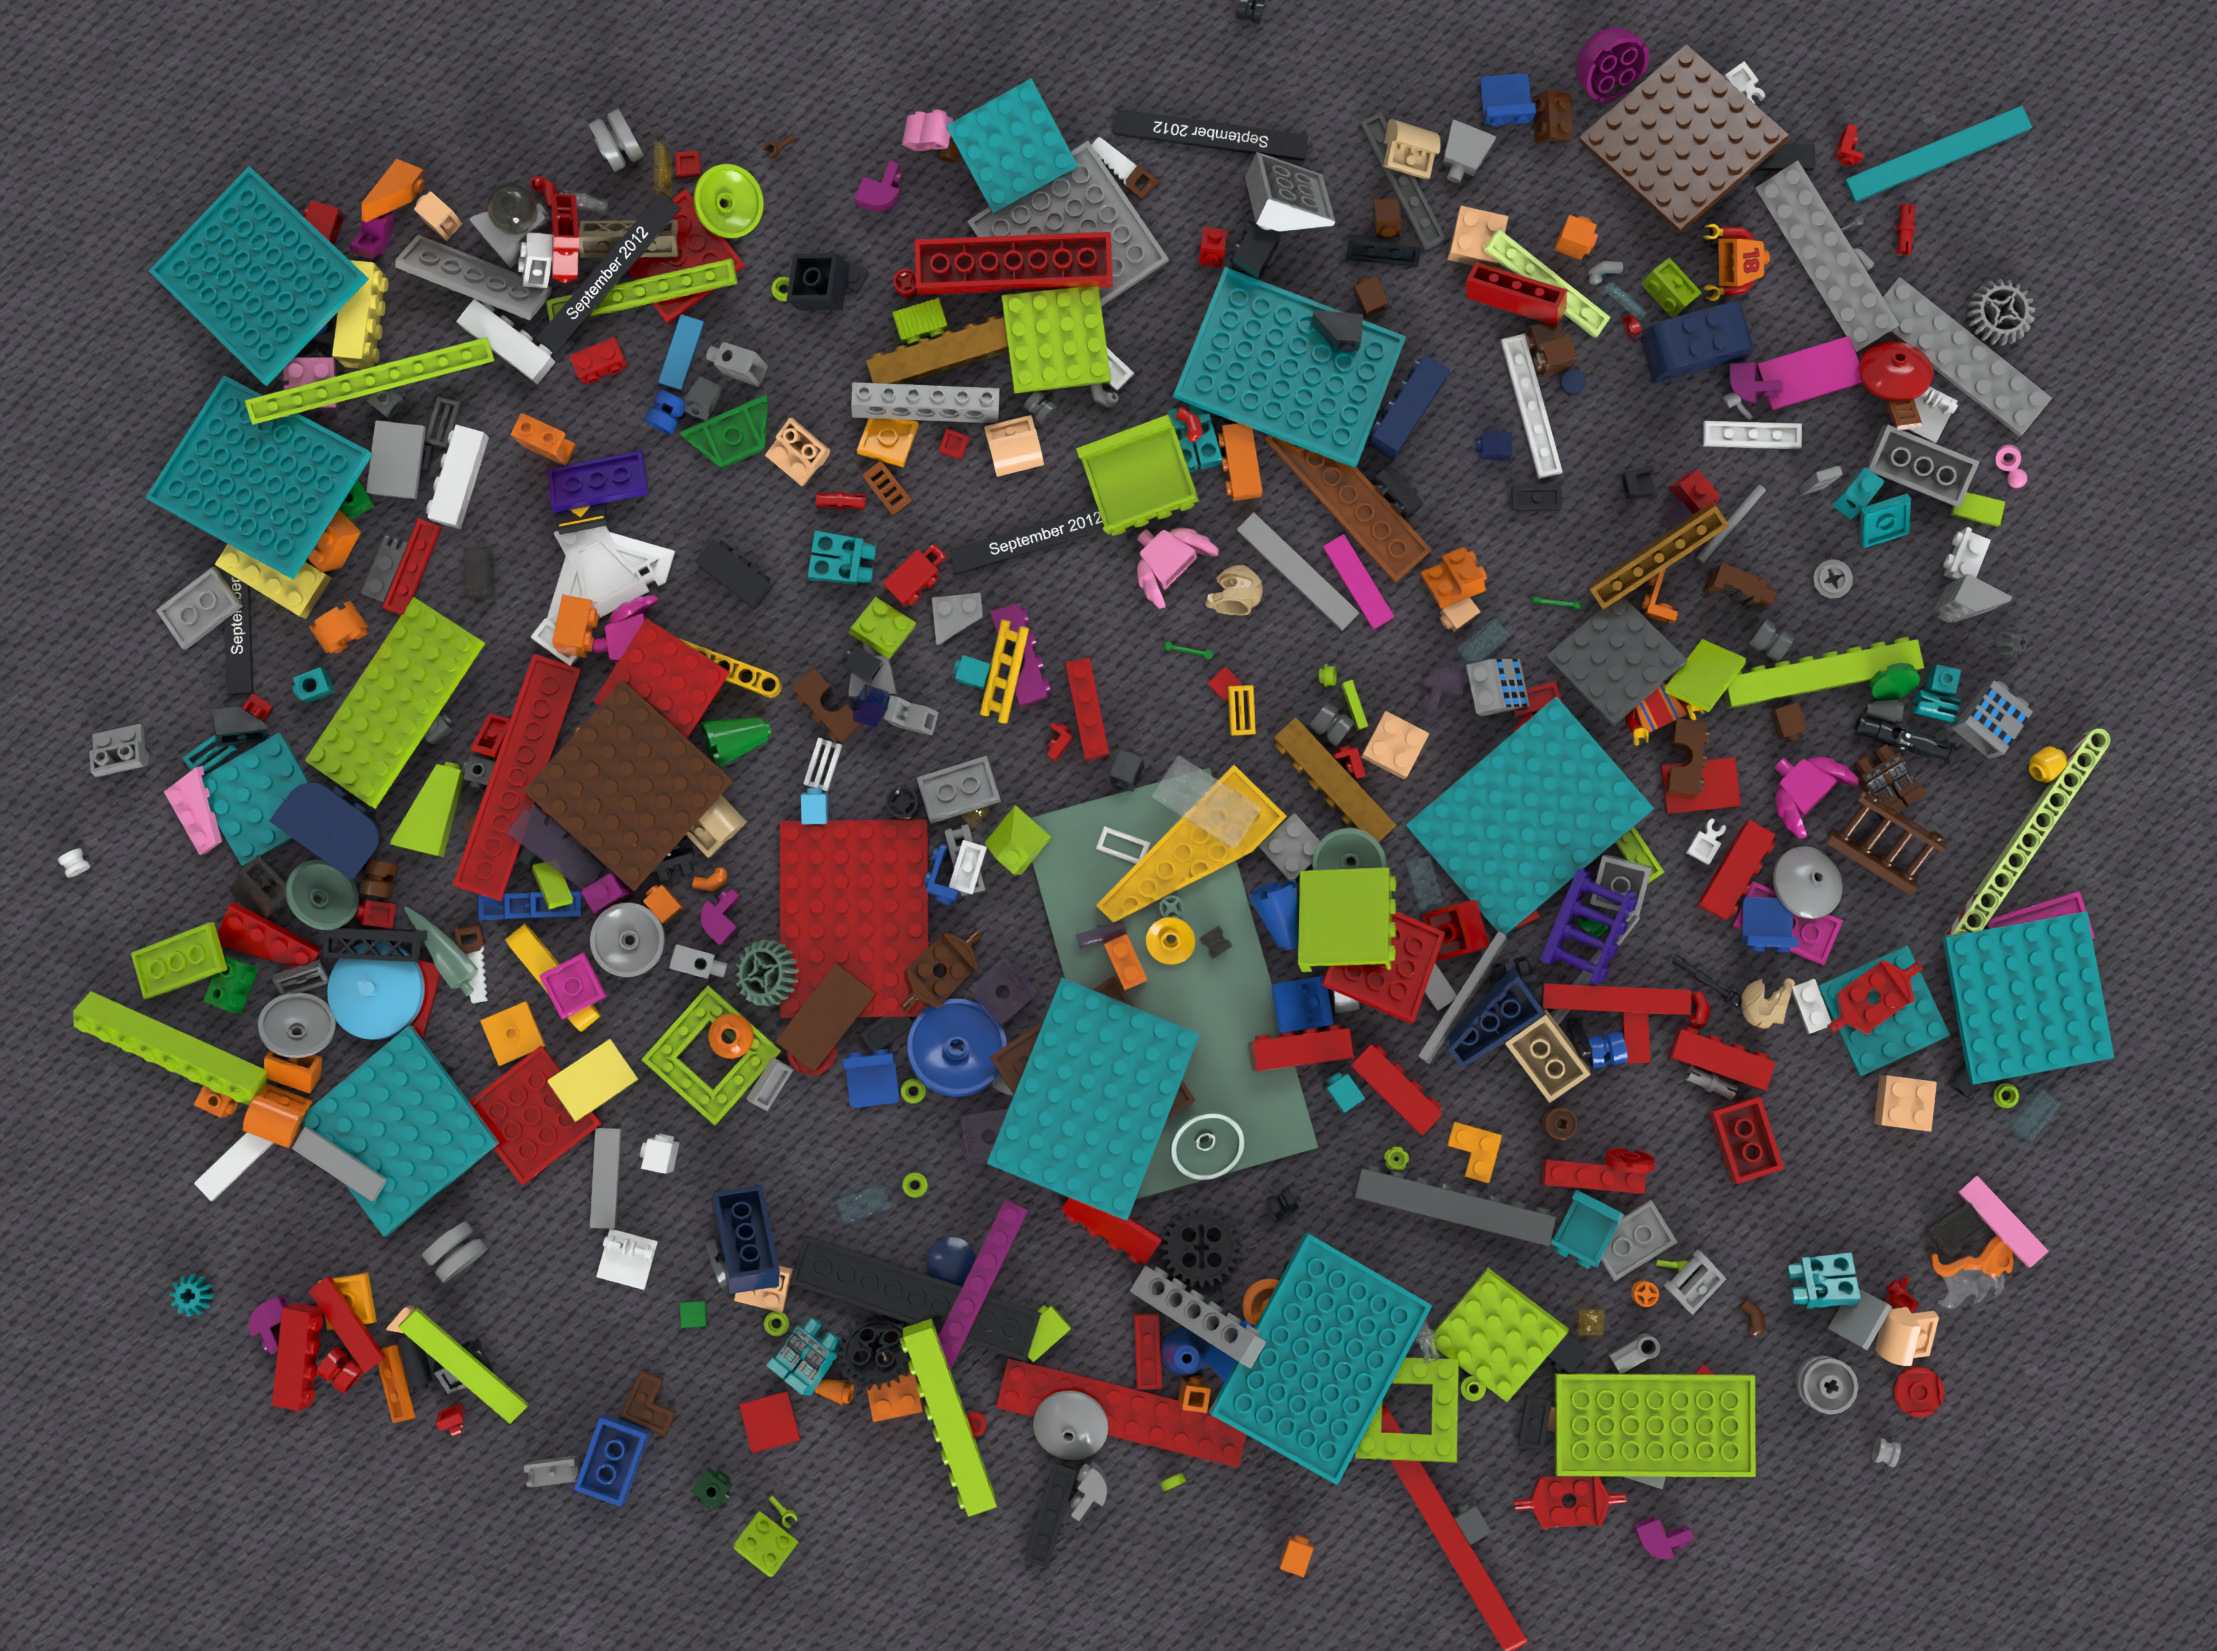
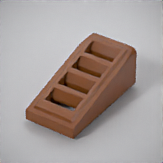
M1914 399L1909 401L1885 400V408L1897 430L1922 427V421Z
M879 461L862 475L865 482L893 516L912 502L882 461ZM882 471L884 474L873 482L871 479ZM889 479L890 483L884 486L881 490L877 488L879 485H881L883 482ZM893 487L897 489L887 498L884 497V494L890 491ZM901 494L903 498L891 506L890 502Z

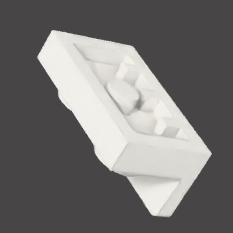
M1969 527L1964 528L1961 532L1958 531L1952 541V545L1955 546L1952 554H1948L1943 565L1946 568L1944 576L1957 580L1969 574L1976 578L1991 540L1972 533V529Z

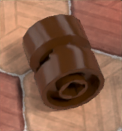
M369 859L364 868V873L367 877L362 879L359 893L392 899L394 885L391 881L396 879L399 865Z
M1552 1107L1542 1115L1541 1128L1550 1138L1566 1140L1576 1133L1578 1120L1571 1110L1562 1107Z

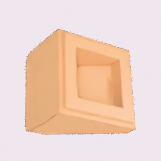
M411 1305L405 1307L386 1330L403 1333L398 1326L415 1307Z

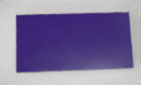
M642 450L547 469L550 506L553 513L649 494L645 458Z

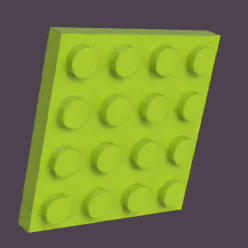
M1075 287L1001 296L1014 393L1111 382L1099 287Z
M1487 1268L1432 1332L1427 1342L1449 1359H1458L1459 1366L1470 1375L1476 1376L1485 1383L1487 1388L1508 1402L1566 1336L1569 1329L1491 1269Z

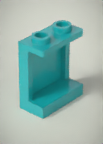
M1576 1190L1572 1197L1573 1202L1554 1239H1551L1550 1244L1555 1246L1554 1252L1564 1257H1567L1568 1254L1577 1258L1575 1263L1587 1269L1591 1265L1597 1268L1624 1214Z

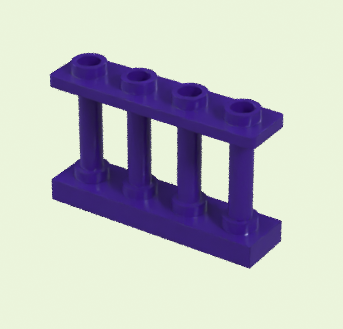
M1577 869L1540 961L1547 964H1555L1559 960L1565 961L1592 973L1590 983L1599 984L1606 979L1609 972L1608 962L1610 958L1615 957L1619 945L1616 944L1620 935H1624L1628 927V922L1626 921L1629 912L1632 913L1636 908L1638 902L1636 898L1637 892L1628 890L1626 895L1623 896L1593 883V880L1590 879L1592 872L1585 869ZM1589 891L1621 905L1616 919L1584 906L1583 902H1581L1584 892L1587 893ZM1580 914L1610 927L1611 931L1606 942L1575 929L1574 925H1572L1575 915L1578 916ZM1571 937L1601 950L1597 965L1564 951L1562 946L1565 938Z

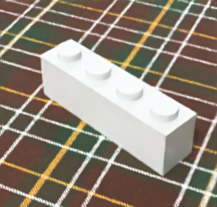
M473 299L456 322L476 339L488 337L493 352L538 385L555 363L551 357L552 352L542 344L538 347L532 343L533 338L524 330L516 331L513 328L514 323L504 315L500 318L493 313L495 309L490 304L480 303Z
M455 425L454 431L451 430L448 436V452L441 459L442 471L440 477H437L434 482L435 494L433 500L428 502L426 509L427 518L431 521L461 529L489 439L484 432L460 425Z

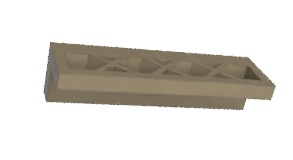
M636 220L581 221L579 226L580 258H605ZM671 220L665 227V229H671V231H662L641 257H678V220Z

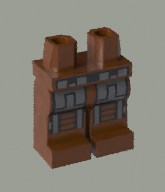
M1721 563L1710 571L1703 593L1712 596L1717 592H1722L1729 595L1735 602H1743L1742 606L1749 609L1754 605L1766 608L1768 604H1773L1778 590L1766 586L1768 579L1763 577L1758 579L1752 574Z
M1887 744L1873 751L1879 760L1878 764L1873 766L1868 756H1864L1854 762L1856 771L1859 774L1857 777L1863 791L1875 793L1881 798V802L1897 812L1927 794L1911 774L1901 754H1894ZM1877 813L1878 817L1881 820L1884 816Z

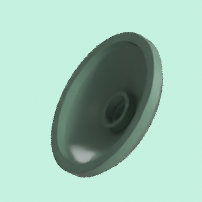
M1341 828L1327 834L1319 842L1313 855L1312 867L1313 870L1387 868V860L1381 844L1371 834L1357 828ZM1347 858H1355L1356 863L1349 864Z
M310 860L300 864L292 871L286 882L285 893L290 909L297 918L313 928L321 930L340 928L353 918L358 909L359 893L354 880L349 879L324 860Z
M1217 1111L1201 1112L1189 1117L1177 1128L1171 1140V1157L1176 1167L1188 1177L1199 1180L1217 1178L1230 1171L1241 1158L1244 1149V1135L1238 1123L1229 1115Z

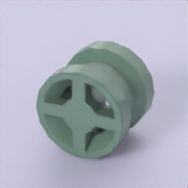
M1173 895L1163 898L1159 905V912L1163 918H1179L1184 911L1181 899Z

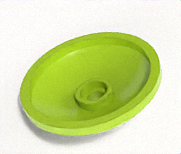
M721 164L708 169L699 178L694 189V208L700 222L707 230L719 237L738 238L751 232L761 219L764 203L760 186L748 171L739 166ZM720 200L725 202L724 208L721 207Z

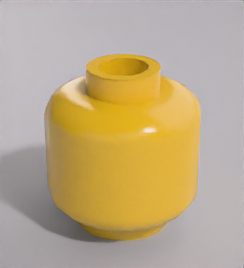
M2051 746L2037 752L2031 757L2029 762V772L2032 777L2037 781L2045 783L2057 779L2067 767L2065 753Z

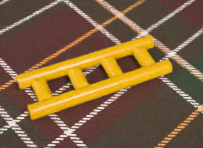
M1001 619L980 714L989 716L990 710L1000 713L998 722L1007 724L1029 628L1020 626L1017 633L1009 630L1011 621ZM1007 639L1016 642L1013 657L1004 653ZM1001 663L1010 666L1007 680L998 677ZM996 686L1005 690L1002 704L993 700Z

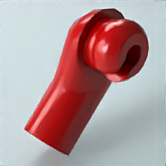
M541 176L532 177L530 179V187L545 196L546 208L550 209L551 194H557L554 183Z
M1181 407L1175 417L1187 424V439L1196 442L1203 433L1200 418Z
M1702 990L1691 994V998L1697 1008L1695 1015L1689 1018V1022L1694 1028L1705 1026L1710 1014V1006Z

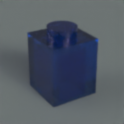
M1483 430L1480 438H1476L1475 452H1479V459L1508 461L1512 456L1513 432Z
M865 684L854 701L853 721L876 728L888 709V691Z

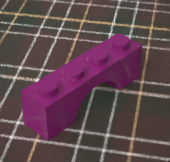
M1019 603L991 611L997 634L1001 619L1011 621L1009 630L1017 633L1020 626L1026 627L1025 623L1029 622L1026 609H1020ZM1033 631L1028 632L1024 649L1025 664L1018 676L1015 688L1020 708L1047 700V693L1051 692L1048 679H1042L1040 669H1044L1040 654L1036 656L1034 654L1032 646L1037 644Z

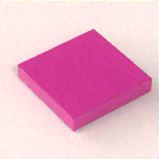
M584 952L539 975L561 1020L607 997Z

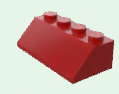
M1069 1197L1061 1211L1065 1212L1063 1215L1065 1219L1073 1224L1079 1221L1086 1226L1084 1230L1096 1238L1098 1234L1106 1238V1245L1116 1251L1121 1248L1128 1252L1126 1257L1138 1265L1140 1261L1146 1264L1162 1241L1161 1236L1131 1217H1128V1220L1125 1221Z

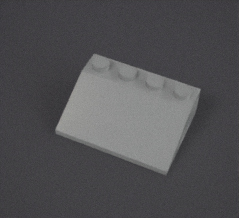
M1256 152L1245 179L1255 222L1259 227L1265 230L1288 231L1334 225L1335 218L1322 174Z

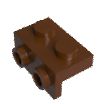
M1546 90L1534 96L1533 103H1535L1536 107L1534 116L1535 143L1541 144L1548 140L1562 143L1573 141L1571 93Z

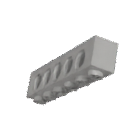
M852 382V418L998 423L999 388Z
M1147 1266L1143 1268L1130 1290L1131 1293L1251 1369L1266 1344V1341L1258 1337L1261 1332L1248 1324L1246 1328L1240 1326L1242 1320L1231 1313H1228L1227 1316L1221 1313L1223 1308L1212 1301L1207 1305L1203 1302L1205 1297L1193 1289L1188 1293L1185 1291L1187 1285L1174 1278L1172 1282L1166 1279L1169 1274L1156 1267L1154 1270ZM1238 1334L1237 1339L1233 1342L1234 1337Z

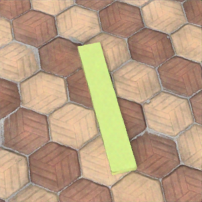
M1500 229L1494 232L1483 248V251L1511 273L1566 289L1567 309L1564 314L1594 338L1598 337L1611 318Z

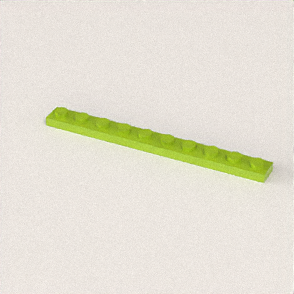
M488 337L255 397L245 400V404L253 425L486 364L495 360Z

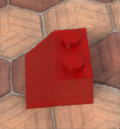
M1476 899L1421 915L1424 924L1445 932L1435 962L1490 946Z

